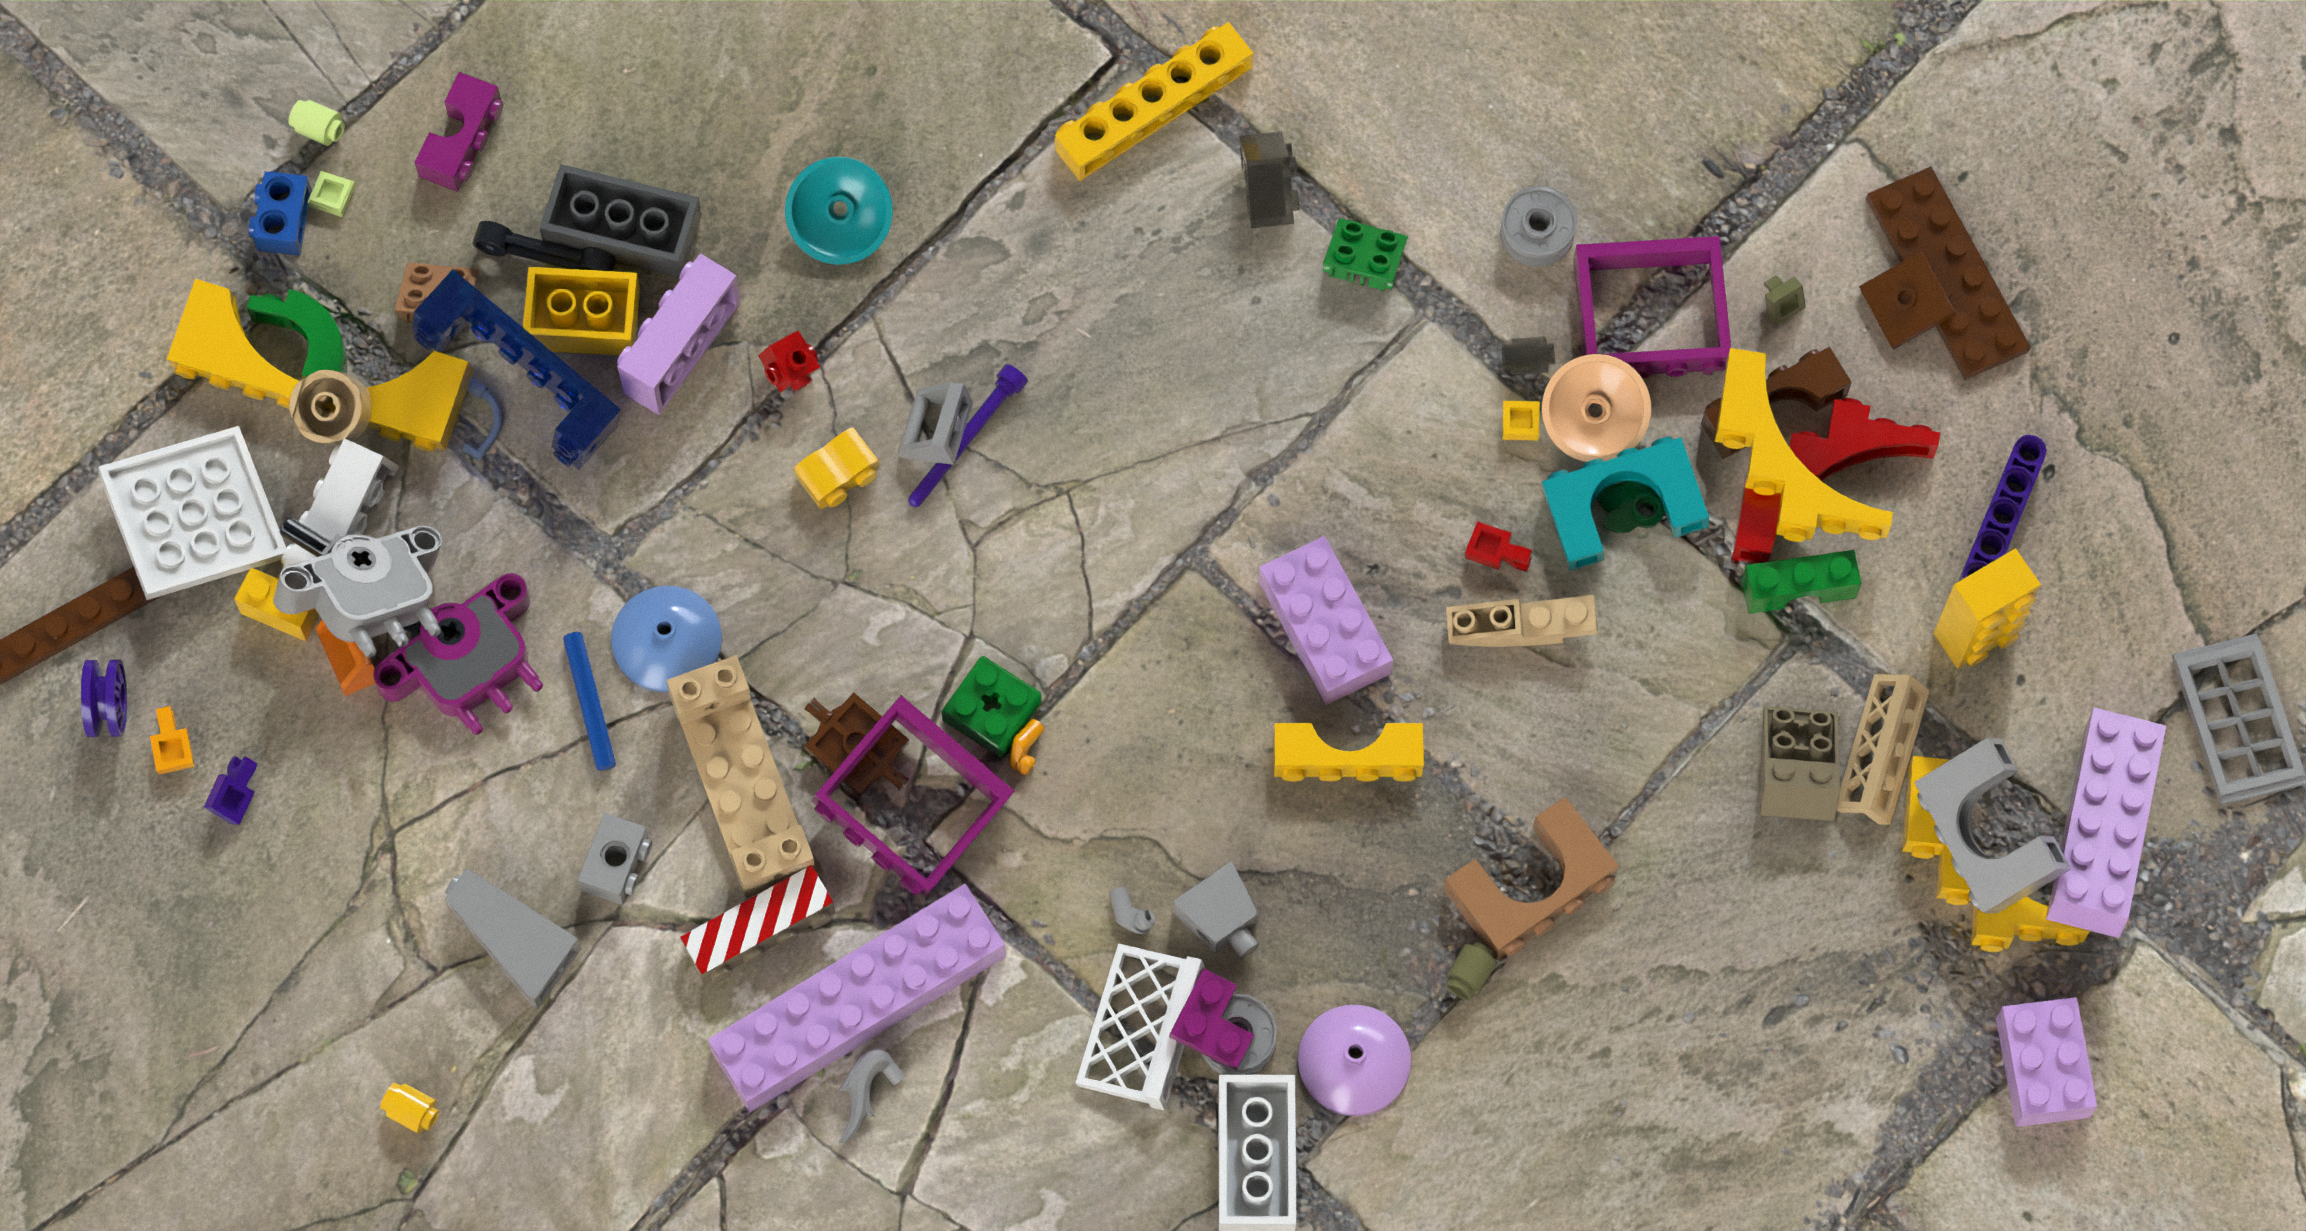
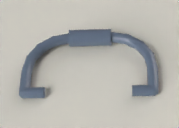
M471 377L467 391L480 399L484 398L489 403L493 412V426L478 449L466 443L462 450L476 460H481L495 442L502 428V411L498 400L488 391L489 387Z

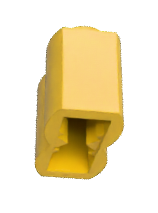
M851 427L836 436L823 448L813 452L794 467V473L817 506L823 509L828 505L830 508H833L842 503L848 496L846 492L857 485L864 487L876 478V471L880 467L876 456L857 431Z

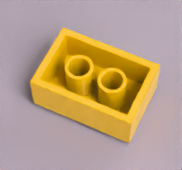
M528 267L522 337L526 350L620 355L627 346L632 347L636 342L640 285L637 273Z

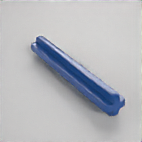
M581 632L569 633L563 637L595 765L598 771L612 769L615 767L616 762L584 638Z

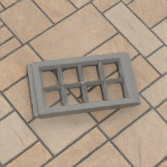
M2257 634L2172 655L2173 665L2221 806L2306 785V774ZM2251 657L2257 679L2231 685L2224 663ZM2217 665L2224 687L2198 693L2191 671ZM2260 686L2267 708L2241 714L2234 693ZM2227 695L2234 716L2208 722L2201 701ZM2271 716L2278 738L2251 744L2244 722ZM2237 724L2244 746L2218 752L2211 730ZM2281 746L2288 768L2261 774L2254 752ZM2247 754L2254 776L2228 782L2221 760Z

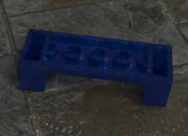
M452 269L414 311L412 331L415 333V340L425 349L431 350L433 348L441 353L460 331L470 323L472 325L470 327L471 331L484 342L488 340L493 342L500 348L498 353L511 365L518 363L527 371L526 376L534 385L541 389L544 386L555 394L554 400L563 409L570 412L555 428L551 447L555 450L553 452L554 456L567 467L574 465L580 470L617 428L621 409Z

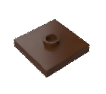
M1923 251L1918 252L1859 286L1893 350L1957 315Z

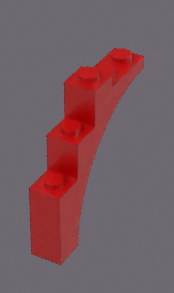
M1844 398L1842 400H1834L1830 412L1826 439L1820 438L1814 432H1792L1788 446L1812 474L1819 480L1824 481L1826 478L1850 466L1874 459L1901 456L1934 459L1941 432L1932 431L1930 427L1925 425H1912L1911 427L1898 425L1895 421L1887 418L1871 420L1869 419L1870 405H1864L1857 399ZM1745 478L1731 559L1754 564L1769 562L1777 536L1776 527L1781 494H1757L1753 489L1745 488Z

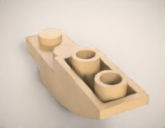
M1594 595L1521 603L1519 599L1446 607L1448 642L1453 645L1482 647L1548 645L1564 643V638L1599 634L1596 598Z

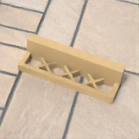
M1874 674L1840 787L1836 809L1840 813H1864L1877 824H1891L1930 692L1911 675ZM1884 686H1895L1892 696L1882 703L1880 698ZM1883 717L1884 724L1882 729L1872 737L1870 734L1872 725ZM1873 751L1872 763L1862 770L1860 767L1862 758ZM1863 784L1864 791L1861 801L1850 802L1852 792Z

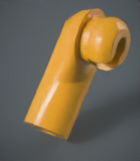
M1030 719L1013 738L1009 764L1014 771L1018 770L1023 775H1028L1035 766V759L1027 754L1032 744L1044 732L1043 725L1036 719Z

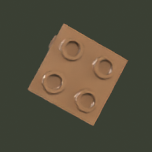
M407 263L395 306L397 318L404 319V323L421 324L424 323L425 319V324L431 325L432 316H435L437 326L442 325L443 317L445 326L463 328V325H470L471 311H469L479 269Z

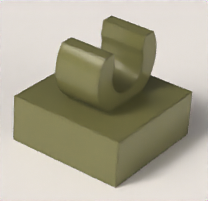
M1775 275L1764 282V286L1770 291L1765 294L1768 318L1776 326L1806 308L1803 285L1795 277L1783 283Z

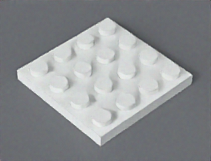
M239 426L99 466L98 473L146 600L250 570L251 567L256 568L282 560L286 546L279 533L280 530Z

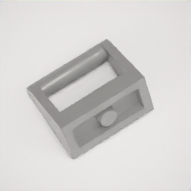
M949 382L917 390L898 450L900 457L954 465L973 405V400L964 384ZM928 404H942L943 407L933 439L917 442Z

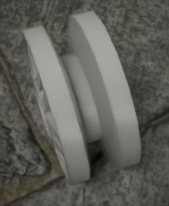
M1540 185L1523 188L1512 195L1504 207L1500 228L1503 247L1513 259L1523 265L1543 267L1555 264L1566 256L1573 245L1577 225L1574 206L1564 194L1554 188ZM1542 222L1546 225L1547 229L1535 231L1531 228L1530 224Z
M1233 994L1222 1019L1254 1034V1038L1237 1071L1202 1054V1057L1214 1071L1222 1075H1253L1270 1062L1276 1050L1277 1025L1272 1012L1262 1001L1248 994Z

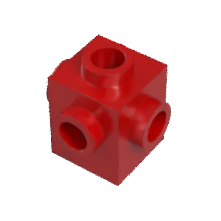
M799 330L769 345L758 355L764 365L767 379L771 384L776 385L780 393L790 387L795 392L813 382L811 375L820 368L818 356L814 348L805 342Z

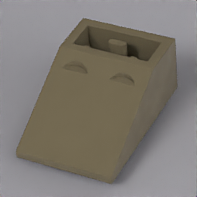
M1764 706L1760 772V815L1835 821L1840 792L1838 712Z

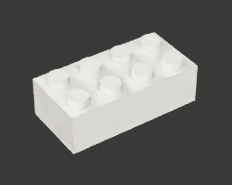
M1219 1075V1231H1295L1296 1229L1295 1075Z

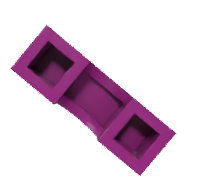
M458 72L444 101L448 117L464 124L462 129L450 137H442L429 132L414 162L418 177L457 192L462 182H467L471 177L474 168V162L472 161L477 151L481 152L485 148L489 137L487 130L492 120H498L503 109V101H501L498 86L462 72Z

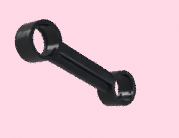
M492 221L479 222L472 242L476 249L489 255L505 256L508 253L565 269L613 271L616 264V258L606 251L590 247L583 248L581 251L513 233L506 226Z

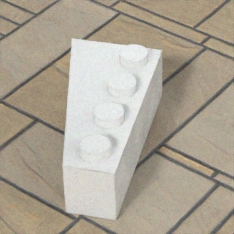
M344 438L342 444L336 445L330 455L329 464L331 467L326 477H322L315 486L313 492L315 500L310 511H305L299 522L330 541L337 534L342 537L354 534L362 535L367 526L366 512L368 508H371L374 504L379 505L385 494V490L382 488L386 476L394 477L400 467L386 457ZM295 543L290 544L282 556L281 563L284 564L282 570L290 565L316 558V556Z

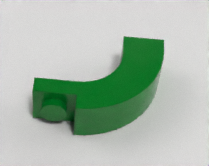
M289 289L286 302L271 294H263L262 297L250 295L247 310L252 322L295 331L308 342V354L302 371V378L320 370H333L347 374V354L338 326L330 313L319 302L304 293Z

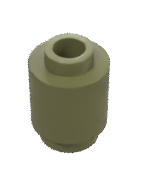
M1475 942L1473 945L1465 944L1446 974L1448 980L1445 983V987L1464 1000H1471L1473 995H1478L1497 964L1492 957L1494 955L1493 951L1478 942Z

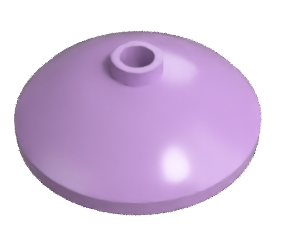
M1363 1005L1339 1006L1320 1015L1312 1022L1303 1035L1298 1052L1299 1074L1308 1093L1326 1109L1347 1116L1369 1115L1390 1105L1404 1089L1411 1068V1052L1401 1028L1385 1013ZM1353 1048H1358L1363 1055L1358 1059L1350 1057L1348 1052Z

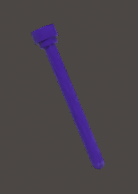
M1005 364L996 375L998 380L995 382V385L997 387L966 424L955 462L1007 396L1012 397L1014 393H1020L1028 383L1026 376L1014 366ZM935 463L909 496V505L915 508L919 507L952 465Z

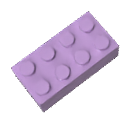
M701 253L694 262L689 261L684 266L679 276L680 282L673 291L670 289L666 291L659 302L658 307L660 309L653 319L647 318L639 329L637 341L632 347L627 346L617 361L623 394L658 415L664 410L741 303L737 276Z
M1325 536L1259 567L1258 582L1325 705L1391 674L1393 658Z

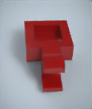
M1477 521L1465 551V559L1497 570L1500 569L1502 561H1505L1510 566L1527 572L1532 557H1530L1532 550L1511 544V532Z

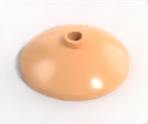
M1591 354L1567 362L1552 376L1542 399V419L1546 432L1552 442L1569 457L1585 463L1594 459H1602L1604 462L1617 458L1616 455L1625 449L1635 448L1644 437L1651 418V399L1643 379L1629 364L1609 355ZM1598 404L1601 407L1602 413L1599 417H1592L1589 414L1588 408L1590 405Z

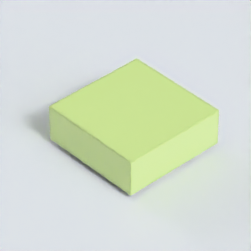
M320 171L308 200L309 207L343 217L356 187L355 182Z

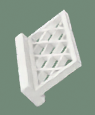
M1118 943L1076 1079L1078 1087L1148 1103L1151 1108L1166 1110L1185 1047L1184 1044L1170 1038L1169 1034L1203 968L1206 969L1202 959L1187 956V959H1182ZM1125 956L1140 959L1146 968L1127 980L1121 972ZM1146 961L1154 962L1155 964L1149 966ZM1165 966L1179 968L1176 980L1161 988L1153 973ZM1150 975L1158 991L1138 1001L1130 986ZM1120 976L1122 982L1116 985L1118 977ZM1127 989L1135 1004L1115 1014L1110 1006L1112 997ZM1172 991L1170 1000H1168L1166 994ZM1162 997L1168 1006L1166 1014L1151 1023L1143 1007ZM1139 1010L1147 1026L1128 1036L1120 1021ZM1109 1011L1112 1017L1105 1020ZM1116 1023L1124 1039L1104 1049L1099 1040L1101 1033ZM1161 1027V1030H1160V1033H1159V1036H1158V1034H1157V1032L1155 1031V1029ZM1152 1032L1157 1041L1155 1050L1140 1058L1132 1043ZM1129 1045L1137 1060L1117 1071L1109 1056ZM1098 1046L1101 1052L1095 1055ZM1106 1059L1113 1074L1101 1081L1088 1079L1091 1066ZM1151 1061L1149 1070H1147L1145 1064ZM1139 1067L1142 1068L1146 1075L1142 1091L1127 1088L1121 1078ZM1118 1080L1121 1086L1113 1085L1111 1083Z

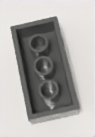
M560 164L540 225V232L543 241L581 251L587 247L597 248L613 255L616 258V263L679 278L682 269L687 264L702 213L699 197Z

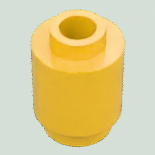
M394 1082L386 1091L380 1104V1109L386 1112L388 1118L418 1134L424 1129L430 1130L440 1112L436 1109L437 1100L406 1083L400 1085Z

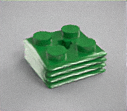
M981 656L942 709V720L996 756L1003 757L1012 745L1013 738L1027 724L1042 703L1041 692L987 657ZM986 702H998L999 710L992 708L989 712L985 711Z

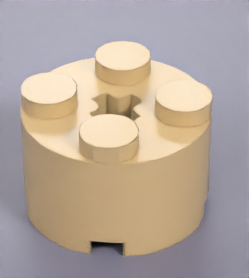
M333 370L316 371L303 378L294 387L289 402L291 417L300 433L309 440L330 445H341L344 438L349 441H355L366 429L372 410L368 389L355 377ZM327 402L336 405L335 412L325 409Z

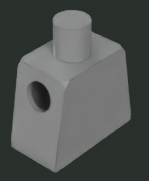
M1232 862L1173 901V913L1212 951L1218 952L1230 943L1240 958H1244L1258 948L1259 944L1248 931L1258 923V912Z

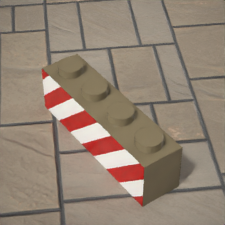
M810 865L682 935L680 940L685 953L703 984L705 985L710 981L718 983L728 978L733 973L732 969L743 963L751 965L759 961L766 955L765 951L777 944L779 947H783L792 943L798 938V933L811 926L812 929H816L825 925L831 920L830 915L835 913L834 902L813 866Z

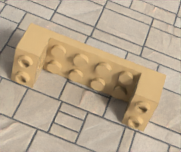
M737 655L666 680L670 699L745 898L767 890L810 865L815 870L812 852L802 826L798 825L753 707L750 689Z

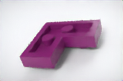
M1203 968L1169 1034L1170 1038L1236 1071L1254 1038V1034L1222 1019L1237 985Z

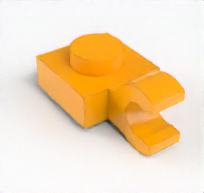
M171 706L156 709L161 734L150 736L158 775L195 767L187 728L177 730L175 715L171 710Z

